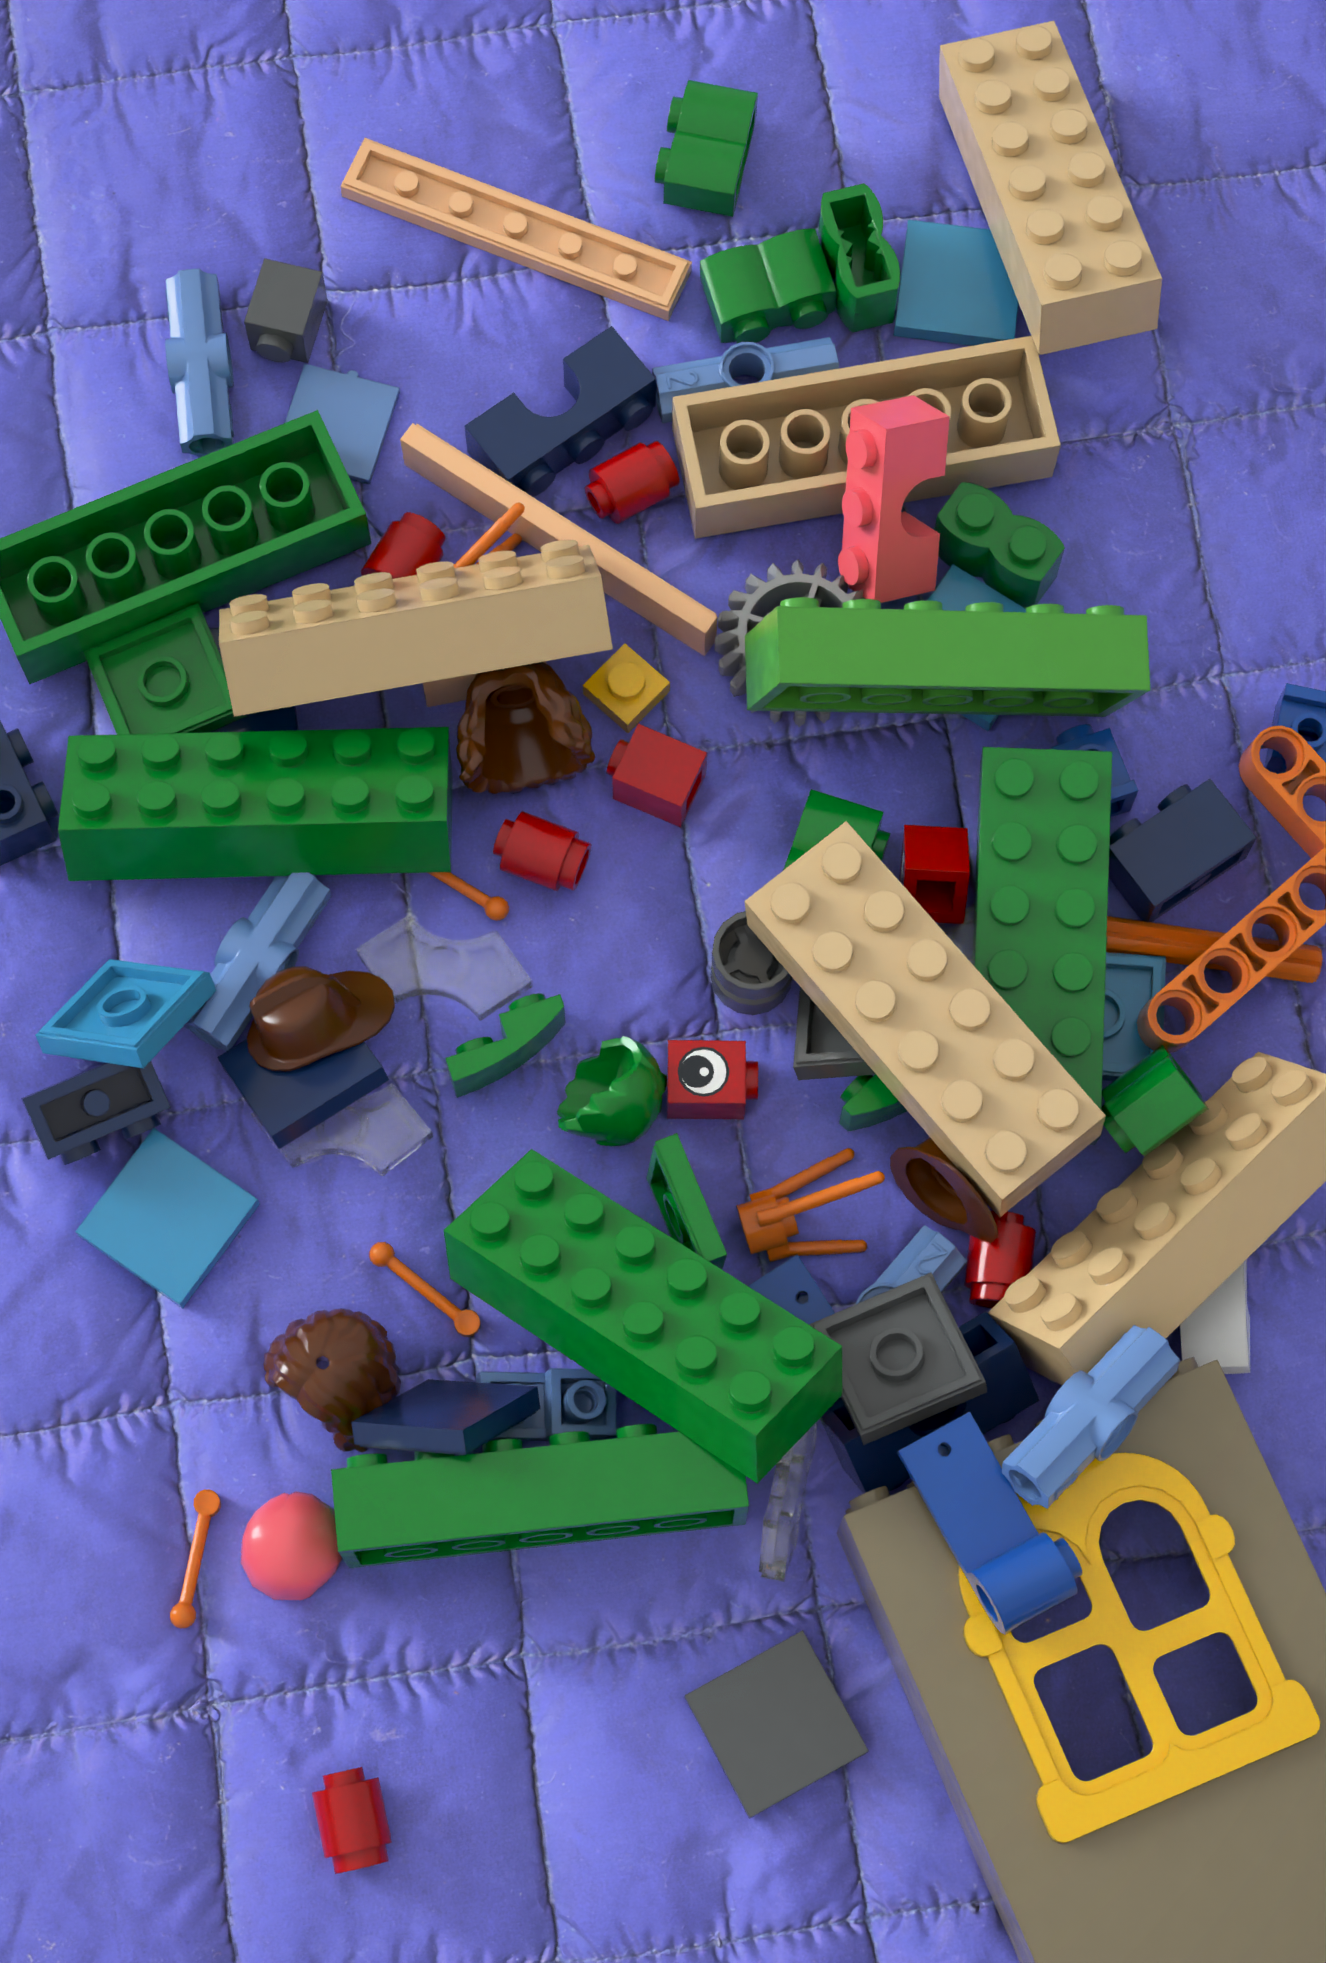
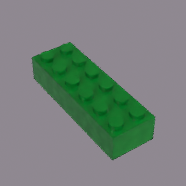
M316 410L0 538V619L30 685L86 662L83 651L198 603L203 613L236 598L249 595L372 544L366 512L321 415Z
M449 727L69 736L58 825L68 880L289 876L291 873L306 872L312 875L451 872L453 777Z
M983 747L979 773L973 965L1101 1110L1112 752ZM1101 1136L1094 1140L1090 1145H1095Z
M533 1149L527 1152L444 1229L451 1280L757 1484L842 1396V1346Z
M637 1424L616 1429L617 1438L590 1441L589 1432L574 1431L549 1436L550 1446L523 1448L521 1439H500L483 1444L482 1453L455 1456V1454L414 1451L415 1460L388 1463L386 1454L356 1455L346 1459L347 1468L331 1469L338 1553L349 1568L745 1525L749 1509L746 1476L679 1431L657 1434V1426L655 1424Z

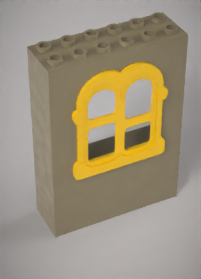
M1194 1357L1180 1361L1178 1371L1138 1412L1135 1425L1119 1448L1104 1461H1098L1095 1458L1048 1509L1036 1504L1032 1506L1016 1493L1038 1534L1041 1532L1046 1533L1053 1542L1063 1538L1069 1544L1080 1563L1082 1575L1079 1577L1091 1602V1612L1088 1617L1027 1643L1019 1642L1014 1638L1011 1631L1004 1635L995 1627L978 1600L913 1482L906 1486V1490L891 1496L887 1487L883 1486L849 1501L851 1508L845 1511L846 1515L843 1516L836 1534L1020 1963H1326V1592L1218 1360L1198 1367ZM1043 1420L1037 1422L1035 1424V1427H1037ZM1007 1434L987 1443L1002 1468L1003 1461L1022 1441L1014 1444L1011 1435ZM1139 1500L1155 1503L1173 1516L1182 1530L1210 1594L1209 1601L1204 1607L1146 1631L1138 1630L1132 1625L1102 1559L1099 1546L1101 1526L1109 1513L1124 1503ZM1223 1633L1233 1642L1256 1693L1257 1704L1252 1711L1193 1736L1185 1735L1178 1728L1153 1671L1154 1663L1160 1656L1209 1635ZM1105 1645L1114 1653L1150 1734L1153 1745L1151 1752L1146 1757L1093 1780L1082 1781L1075 1777L1035 1688L1034 1676L1041 1668L1093 1646Z

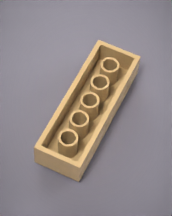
M1055 21L940 45L939 99L1038 354H1048L1158 329L1162 286L1161 274Z
M1032 336L673 397L672 432L695 539L842 514V498L846 492L848 462L846 438L850 432L851 408L912 395L950 416L945 476L922 481L909 492L904 503L951 495L961 482L977 484L984 488H992L1052 477L1061 444L1039 354Z
M560 540L543 545L541 553L516 557L514 551H497L481 556L479 564L454 568L452 562H434L417 568V575L392 579L390 573L380 572L358 577L354 580L355 586L330 590L328 584L316 583L294 589L292 591L293 597L268 601L266 595L253 594L236 598L230 601V608L219 609V647L233 715L235 717L612 650L613 646L602 578L589 545L578 546V542L575 540Z
M847 821L744 901L749 928L999 1218L1101 1136L1106 1115Z
M1257 1052L1252 1058L1243 1061L1235 1068L1232 1077L1213 1096L1204 1101L1209 1108L1146 1155L1143 1158L1142 1164L1117 1188L1103 1195L1098 1201L1096 1209L1072 1232L1063 1235L1053 1244L1051 1252L1026 1276L1013 1282L1006 1290L1004 1297L988 1314L1015 1341L1025 1366L1063 1385L1079 1370L1088 1374L1133 1325L1140 1328L1150 1327L1166 1339L1326 1182V1074L1262 1052Z

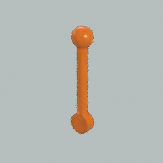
M427 872L482 906L486 915L491 920L499 921L507 916L509 904L503 897H489L451 872Z
M378 1242L369 1250L370 1261L378 1267L387 1266L454 1321L455 1329L459 1335L471 1337L479 1331L480 1318L476 1312L460 1310L397 1259L394 1249L389 1243Z
M210 1489L198 1492L194 1498L193 1505L198 1513L180 1600L170 1611L171 1623L180 1629L190 1627L196 1619V1611L192 1603L210 1520L221 1508L219 1496Z

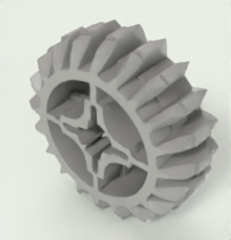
M799 559L792 564L791 574L783 575L780 568L772 563L767 569V582L750 574L745 582L747 593L733 590L729 595L728 606L731 611H722L719 614L718 628L723 633L715 637V651L724 655L719 660V672L722 676H734L730 681V692L733 694V697L746 694L745 635L763 620V617L768 615L777 606H780L782 600L808 597L819 600V607L842 608V604L846 601L865 599L862 597L863 589L846 594L849 587L844 582L843 575L838 576L833 582L826 580L827 567L824 563L815 568L814 575L803 574L804 567ZM770 711V720L774 724L782 718L783 711ZM791 711L794 712L793 720L798 727L805 724L806 711ZM815 712L817 718L823 723L830 719L831 712Z

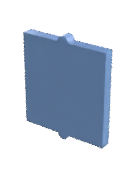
M304 364L285 423L318 410L349 478L370 484L400 394V388L359 378L358 373L354 370L344 374Z

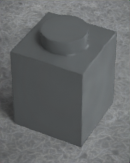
M264 258L244 320L251 350L257 351L262 357L274 362L284 363L290 361V359L305 363L309 362L328 301L323 272Z

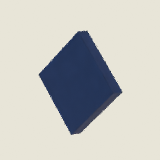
M247 1039L217 1057L223 1069L278 1149H281L389 1081L383 1066L365 1042L320 1058L309 1065L292 1071H271L259 1066L248 1051Z
M428 1379L352 1421L354 1444L369 1448L467 1455L534 1415L540 1409L538 1386Z

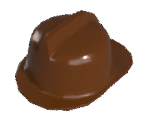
M306 966L290 967L279 971L265 981L258 990L256 997L250 1001L249 1007L254 1019L247 1035L248 1051L259 1066L271 1071H292L309 1065L320 1058L359 1045L376 1036L390 1022L395 1009L393 990L382 978L369 972L344 971L327 975Z
M931 1138L916 1147L898 1148L891 1155L890 1169L896 1184L906 1198L922 1214L940 1225L961 1230L982 1241L992 1243L998 1237L997 1225L991 1211L987 1207L988 1204Z

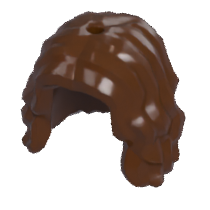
M539 662L477 673L467 690L465 712L457 726L458 745L456 747L457 759L461 765L459 779L463 781L468 789L477 793H482L486 790L491 794L500 792L519 793L525 787L539 788L543 784L554 785L559 780H571L576 777V773L586 770L587 764L593 763L595 754L591 747L592 728L590 723L583 715L578 699L566 689L563 681L550 665Z
M342 1308L334 1309L330 1312L326 1310L316 1311L309 1315L306 1320L298 1319L289 1323L285 1334L277 1336L270 1344L269 1352L264 1354L265 1381L270 1387H279L285 1394L297 1400L307 1414L320 1420L324 1429L333 1433L336 1447L343 1452L354 1449L359 1452H365L368 1447H360V1445L354 1444L351 1422L394 1399L400 1393L401 1380L397 1375L399 1368L395 1363V1350L393 1344L387 1338L386 1329L379 1322L372 1320L368 1315L360 1311L353 1312ZM320 1361H326L329 1363V1366L326 1369H320L317 1367V1364Z

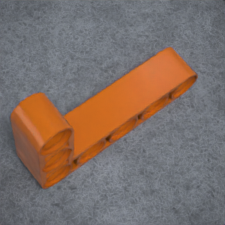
M1280 725L1268 727L1261 731L1242 753L1238 765L1239 774L1245 786L1311 859L1144 1005L1138 1015L1137 1029L1143 1043L1153 1051L1161 1045L1169 1053L1176 1052L1185 1047L1326 924V904L1324 910H1313L1302 902L1299 895L1300 883H1311L1322 890L1326 901V821L1312 819L1303 808V797L1308 795L1319 797L1326 804V762L1292 728ZM1270 748L1282 754L1286 761V773L1277 774L1267 770L1260 761V749ZM1253 924H1266L1275 930L1279 939L1277 951L1268 952L1255 944L1251 932ZM1216 964L1229 972L1232 978L1230 993L1222 994L1215 992L1208 986L1204 977L1206 965ZM1169 1005L1182 1013L1185 1019L1183 1034L1172 1035L1161 1029L1156 1017L1159 1006Z

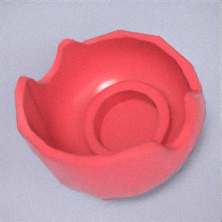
M293 1492L291 1494L283 1493L271 1498L255 1511L247 1523L242 1537L241 1565L252 1586L273 1600H304L311 1597L336 1573L339 1563L342 1561L337 1547L335 1511L313 1494Z

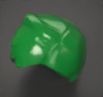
M625 1036L602 1041L600 1054L580 1061L577 1064L574 1080L570 1081L565 1087L567 1098L558 1107L557 1114L561 1117V1119H558V1127L568 1133L594 1139L599 1145L624 1146L631 1144L648 1132L652 1123L661 1112L662 1095L667 1087V1075L661 1073L654 1056L638 1041Z

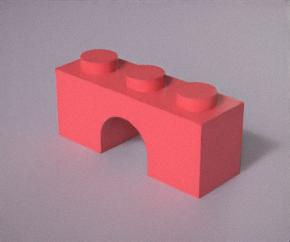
M914 395L852 407L850 432L846 438L848 462L846 492L842 498L844 523L842 550L838 556V568L840 575L844 577V582L848 584L847 587L853 591L863 589V598L878 600L881 603L936 590L940 533L906 511L901 512L907 495L916 485L927 479L945 476L950 416Z

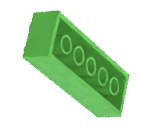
M797 597L782 600L780 606L774 608L745 635L747 710L1106 717L1150 691L1147 615H1124V608L1116 605L1095 606L1088 608L1086 614L1064 613V606L1060 604H1037L1027 607L1026 612H1004V606L1001 603L980 602L967 605L965 611L943 610L942 603L938 601H914L905 604L904 609H881V602L878 600L856 599L844 602L842 608L819 607V600Z

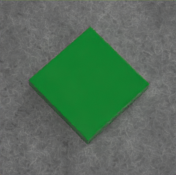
M198 603L83 651L117 735L204 733L214 731L247 717L246 715L235 717L233 715L222 657Z
M676 1133L655 1141L646 1179L670 1237L722 1269L727 1252L678 1134Z

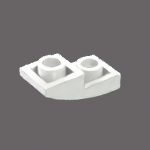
M1247 1259L1180 1324L1182 1361L1194 1357L1198 1367L1218 1360L1224 1374L1250 1373Z

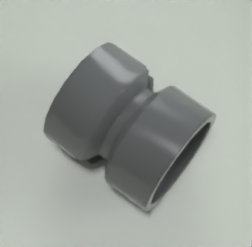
M746 911L736 913L722 923L714 937L710 978L714 993L725 1006L737 1013L757 1015L771 1011L785 999L791 988L792 976L749 928Z

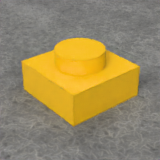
M626 643L582 685L583 695L627 733L670 692V682Z

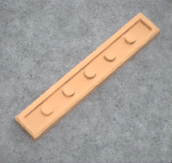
M364 138L340 186L342 197L667 321H669L692 270V262L367 138Z
M412 423L401 437L404 465L493 522L502 517L515 503H522L525 507L523 514L507 531L512 534H519L524 542L540 552L543 545L560 540H575L578 542V546L589 545L601 574L604 593L703 656L707 654L715 643L718 618L715 612L419 424L415 425Z

